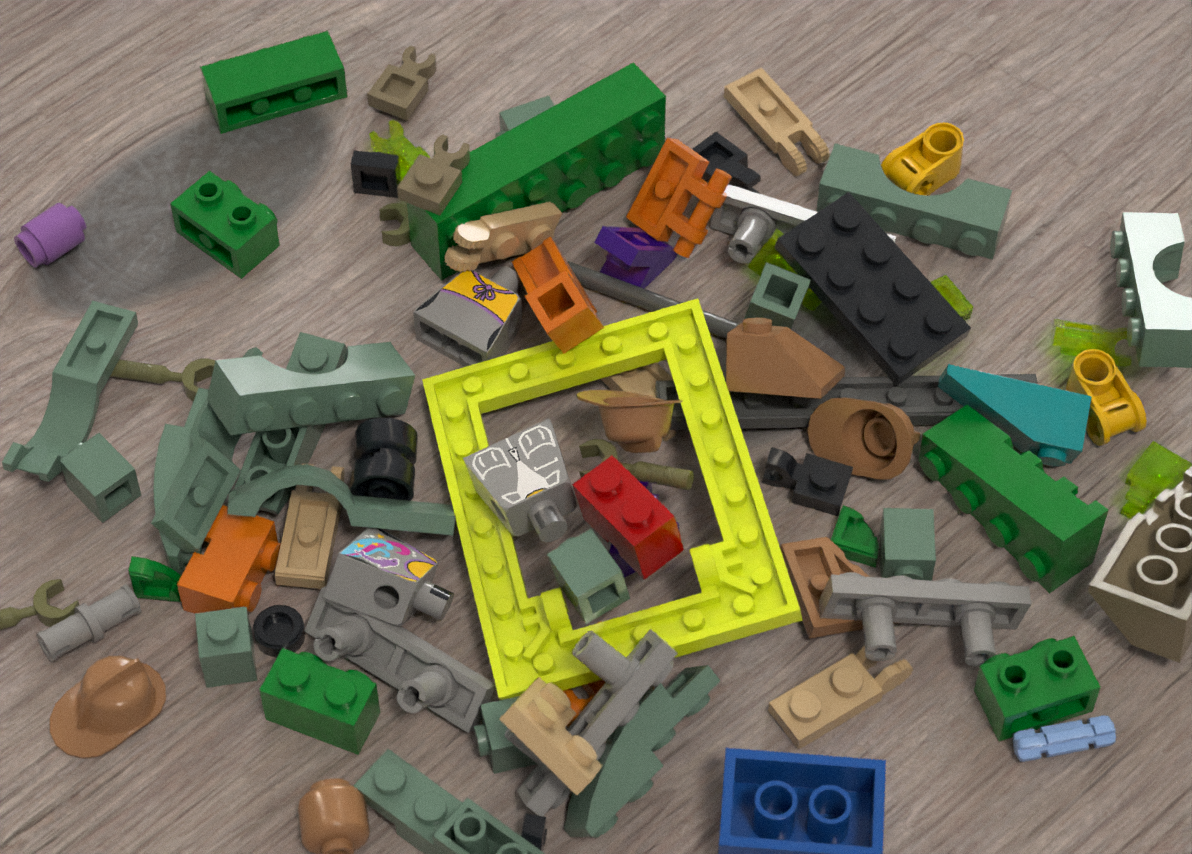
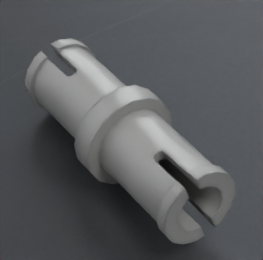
M125 584L117 591L89 606L83 603L75 607V614L44 631L36 633V637L46 657L51 662H54L58 657L89 640L93 643L98 642L104 638L103 632L134 615L140 614L142 611L134 592Z

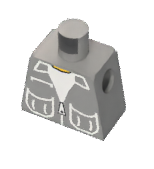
M549 418L463 458L476 492L511 535L521 536L535 529L540 540L552 542L561 538L566 533L568 526L563 516L574 511L577 507V502L553 424Z

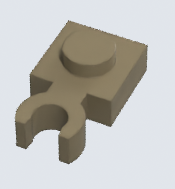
M409 46L402 54L403 65L401 68L388 64L367 93L368 106L408 120L429 91L428 79L435 74L437 69L436 55L431 53L426 61L416 63V47Z
M441 135L435 140L433 158L419 155L397 187L399 200L437 215L442 214L462 184L461 170L470 161V149L467 143H464L459 151L447 153L449 147L448 136Z

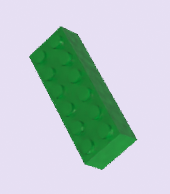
M633 62L470 152L468 165L461 170L462 184L441 215L407 203L411 246L439 279L443 281L455 273H460L458 270L450 269V266L444 262V257L449 247L452 248V246L456 247L458 245L453 240V234L461 223L465 224L466 222L480 220L482 216L547 202L554 203L563 213L570 208L579 207L587 198L601 190L616 186L624 177L638 169L653 165L665 143L666 95Z

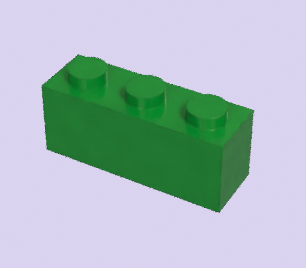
M328 31L304 36L300 39L262 48L200 67L205 96L221 134L348 98L345 69Z

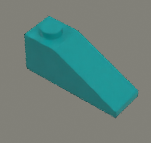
M950 364L947 365L939 377L938 387L963 407L969 405L1009 435L1012 444L1021 452L1031 451L1042 460L1044 465L1065 466L1066 463L1071 464L1081 454L1092 396Z

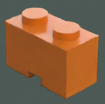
M222 505L204 539L205 542H209L203 555L196 552L193 553L177 584L183 610L195 614L247 607L248 612H253L261 596V582L267 570L274 571L278 560L281 543L278 542L274 521L260 516L227 514L228 506Z

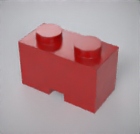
M613 455L572 484L583 519L607 543L610 541L618 549L619 555L644 580L684 551L675 516Z

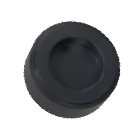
M270 606L261 611L254 621L253 632L257 647L268 656L278 657L282 648L296 652L304 643L305 627L303 618L297 610L290 606Z

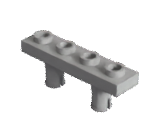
M728 184L724 191L727 197L721 208H715L710 228L734 235L728 245V254L734 261L745 264L752 261L760 244L775 248L779 237L816 214L817 211ZM886 233L895 243L896 236Z
M853 572L831 575L819 599L820 618L862 620L865 656L869 660L885 661L895 656L897 647L893 622L961 626L965 663L974 667H979L986 660L996 655L992 628L1017 629L1031 606L1028 586H1012L1001 581L988 584L962 583L952 578L939 581L913 580L908 576L902 575L890 578L864 577Z
M327 586L321 588L304 632L316 638L314 640V650L321 659L334 661L340 656H345L400 690L397 693V702L406 712L417 713L427 707L467 733L474 731V726L480 725L482 720L481 704L490 702L496 688L495 683L401 626L392 625L323 598Z
M651 629L627 657H624L593 631H588L573 649L572 654L605 681L603 687L567 729L572 736L578 735L584 738L594 748L597 760H599L606 748L605 741L616 727H622L633 719L639 709L640 703L638 701L651 685L656 687L661 684L673 668L672 660L678 653ZM507 728L504 735L506 739L538 764L517 789V793L528 808L538 816H544L550 808L556 809L566 800L571 790Z

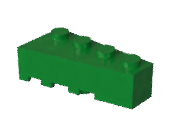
M965 405L923 433L918 461L924 473L931 480L939 481L952 495L957 507L965 514H971L985 528L989 539L996 546L1004 547L1018 561L1020 569L1028 579L1038 582L1050 594L1094 563L1108 514L1106 507L1096 500L1089 505L1075 496L1078 494V487L1064 476L1057 481L1052 479L1044 472L1043 463L1039 457L1031 451L1021 454L1013 449L1011 437L969 405Z

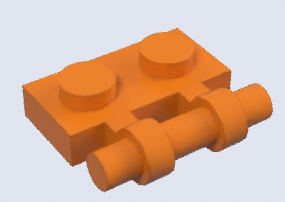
M667 138L626 218L657 241L668 242L673 231H675L680 237L673 248L674 252L689 258L696 244L700 245L704 241L708 233L705 227L715 208L722 207L727 197L724 191L732 176L723 170L715 169L709 182H706L702 179V176L710 162L678 139ZM692 195H694L699 201L688 219L683 215V212Z

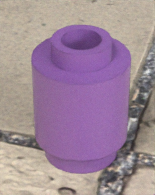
M56 203L21 226V233L14 237V241L22 256L31 266L37 267L42 263L49 265L84 242L83 230L86 229V223L76 208L73 206L66 208L63 204Z

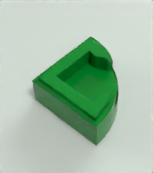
M843 505L831 541L844 552L847 560L875 568L879 550L877 537H875L873 531L859 512Z
M131 557L128 572L134 594L137 598L181 602L177 587L181 578L179 573L162 563L142 557Z

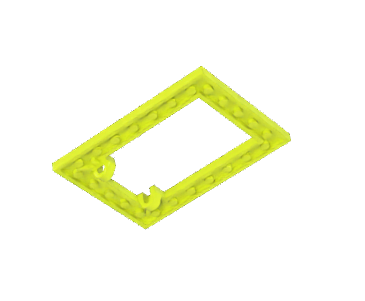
M698 298L606 325L603 329L564 354L551 341L422 379L499 700L521 696L538 677L546 684L552 683L562 691L601 680L600 677L572 654L575 645L588 631H593L624 657H627L651 629L678 653L674 657L676 658L803 621ZM667 360L678 398L682 400V403H680L723 541L689 549L702 593L574 630L561 587L541 592V595L528 598L513 535H511L476 492L463 458L490 446L482 418L483 413Z

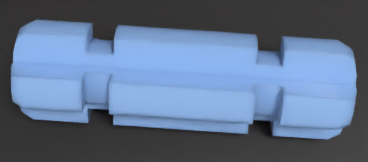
M1103 715L1088 718V724H1083L1082 720L1040 727V733H1035L1034 728L1017 731L1013 734V748L1019 761L1026 762L1041 759V753H1046L1047 757L1088 750L1089 744H1093L1094 749L1111 746L1116 742L1115 726L1109 716Z

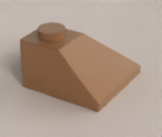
M746 318L743 319V323H740L727 333L726 385L728 391L821 399L845 377V366L790 328L772 326L771 319Z

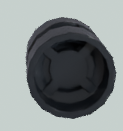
M374 418L359 424L355 430L353 450L355 462L352 465L350 491L353 495L407 501L413 499L415 488L414 464L417 460L418 434L413 426L394 418Z

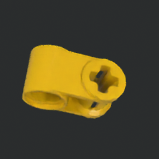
M946 122L935 123L905 145L889 153L882 161L881 168L886 177L902 190L913 194L930 196L931 193L959 174L964 145L963 133L953 124Z
M1088 349L1079 353L1073 362L1066 391L1092 396L1086 431L1093 443L1097 446L1108 444L1112 436L1128 430L1133 432L1144 430L1147 424L1144 406L1137 394L1131 390L1116 366L1114 359L1108 353L1097 349ZM1085 378L1093 379V380H1095V381H1097V382L1089 381V380H1087V379H1085Z

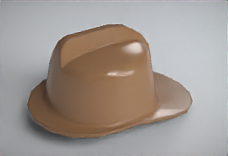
M589 390L576 394L579 400L598 406L608 440L617 442L625 451L631 453H652L658 451L662 439L669 435L674 403H682V400H663L644 394L615 390Z
M846 397L831 398L820 404L811 415L807 430L810 446L816 456L852 466L853 471L851 475L890 480L902 474L910 463L913 446L920 440V433L914 431L910 418L902 409L892 404Z
M108 656L100 659L87 669L80 682L70 688L56 702L50 715V734L56 746L69 756L82 759L100 757L118 747L161 713L166 702V685L157 671L148 664L142 663L138 658Z

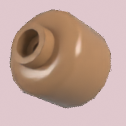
M338 778L318 781L299 800L298 817L301 842L309 852L313 854H354V851L360 849L368 841L370 826L367 802L363 794L348 781Z

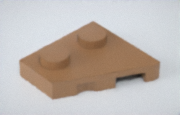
M828 537L781 544L782 556L809 639L862 630V620L820 618L819 599L831 575L853 572L864 577L870 576L858 565L850 563L846 559L844 552Z

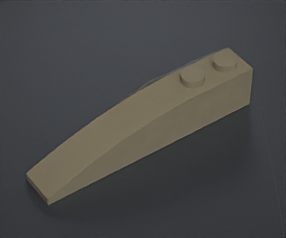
M1192 466L1184 473L1183 480L1172 490L1166 488L1155 498L1154 506L1146 513L1141 514L1138 512L1128 521L1089 584L1088 591L1131 645L1178 663L1181 662L1192 642Z

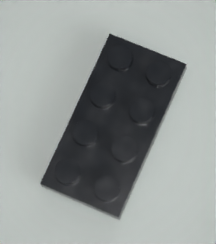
M849 192L777 239L775 249L798 275L811 280L808 287L896 386L965 339L971 330L966 321Z

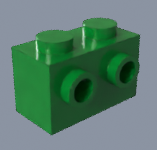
M210 170L170 203L176 232L240 279L245 277L280 246L277 230L278 221L272 210L262 203L256 204L243 195L235 183L230 180H222Z
M1071 636L1058 641L1054 638L1045 639L1035 644L1030 650L1011 656L1008 653H1001L989 658L979 666L974 692L998 742L1013 738V734L1017 731L1033 728L1038 730L1040 727L1053 725L1093 712L1101 687L1075 636Z
M282 648L259 690L266 720L359 755L381 713L377 684L372 682L367 675L353 669L343 671L329 666L321 658L309 652L297 654Z

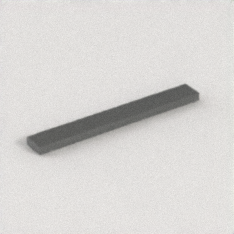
M995 374L1038 384L1036 374ZM941 375L910 376L897 386L888 376L843 377L821 399L729 391L741 429L808 427L810 417L816 408L831 398L846 397L892 404L907 414L912 425H937L963 407L938 387ZM673 380L656 381V398L679 400ZM674 403L670 430H688L680 403Z

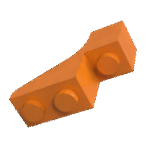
M551 236L524 256H519L511 261L528 293L525 295L526 300L548 336L563 354L604 328L596 315L598 311Z

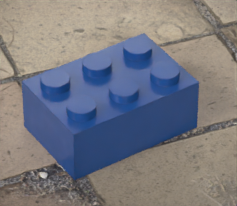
M726 748L718 854H883L886 760Z

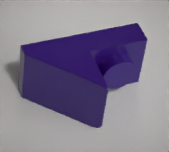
M602 226L594 243L608 251L607 259L600 273L644 289L678 255L674 252L672 246L664 241H657L641 228Z

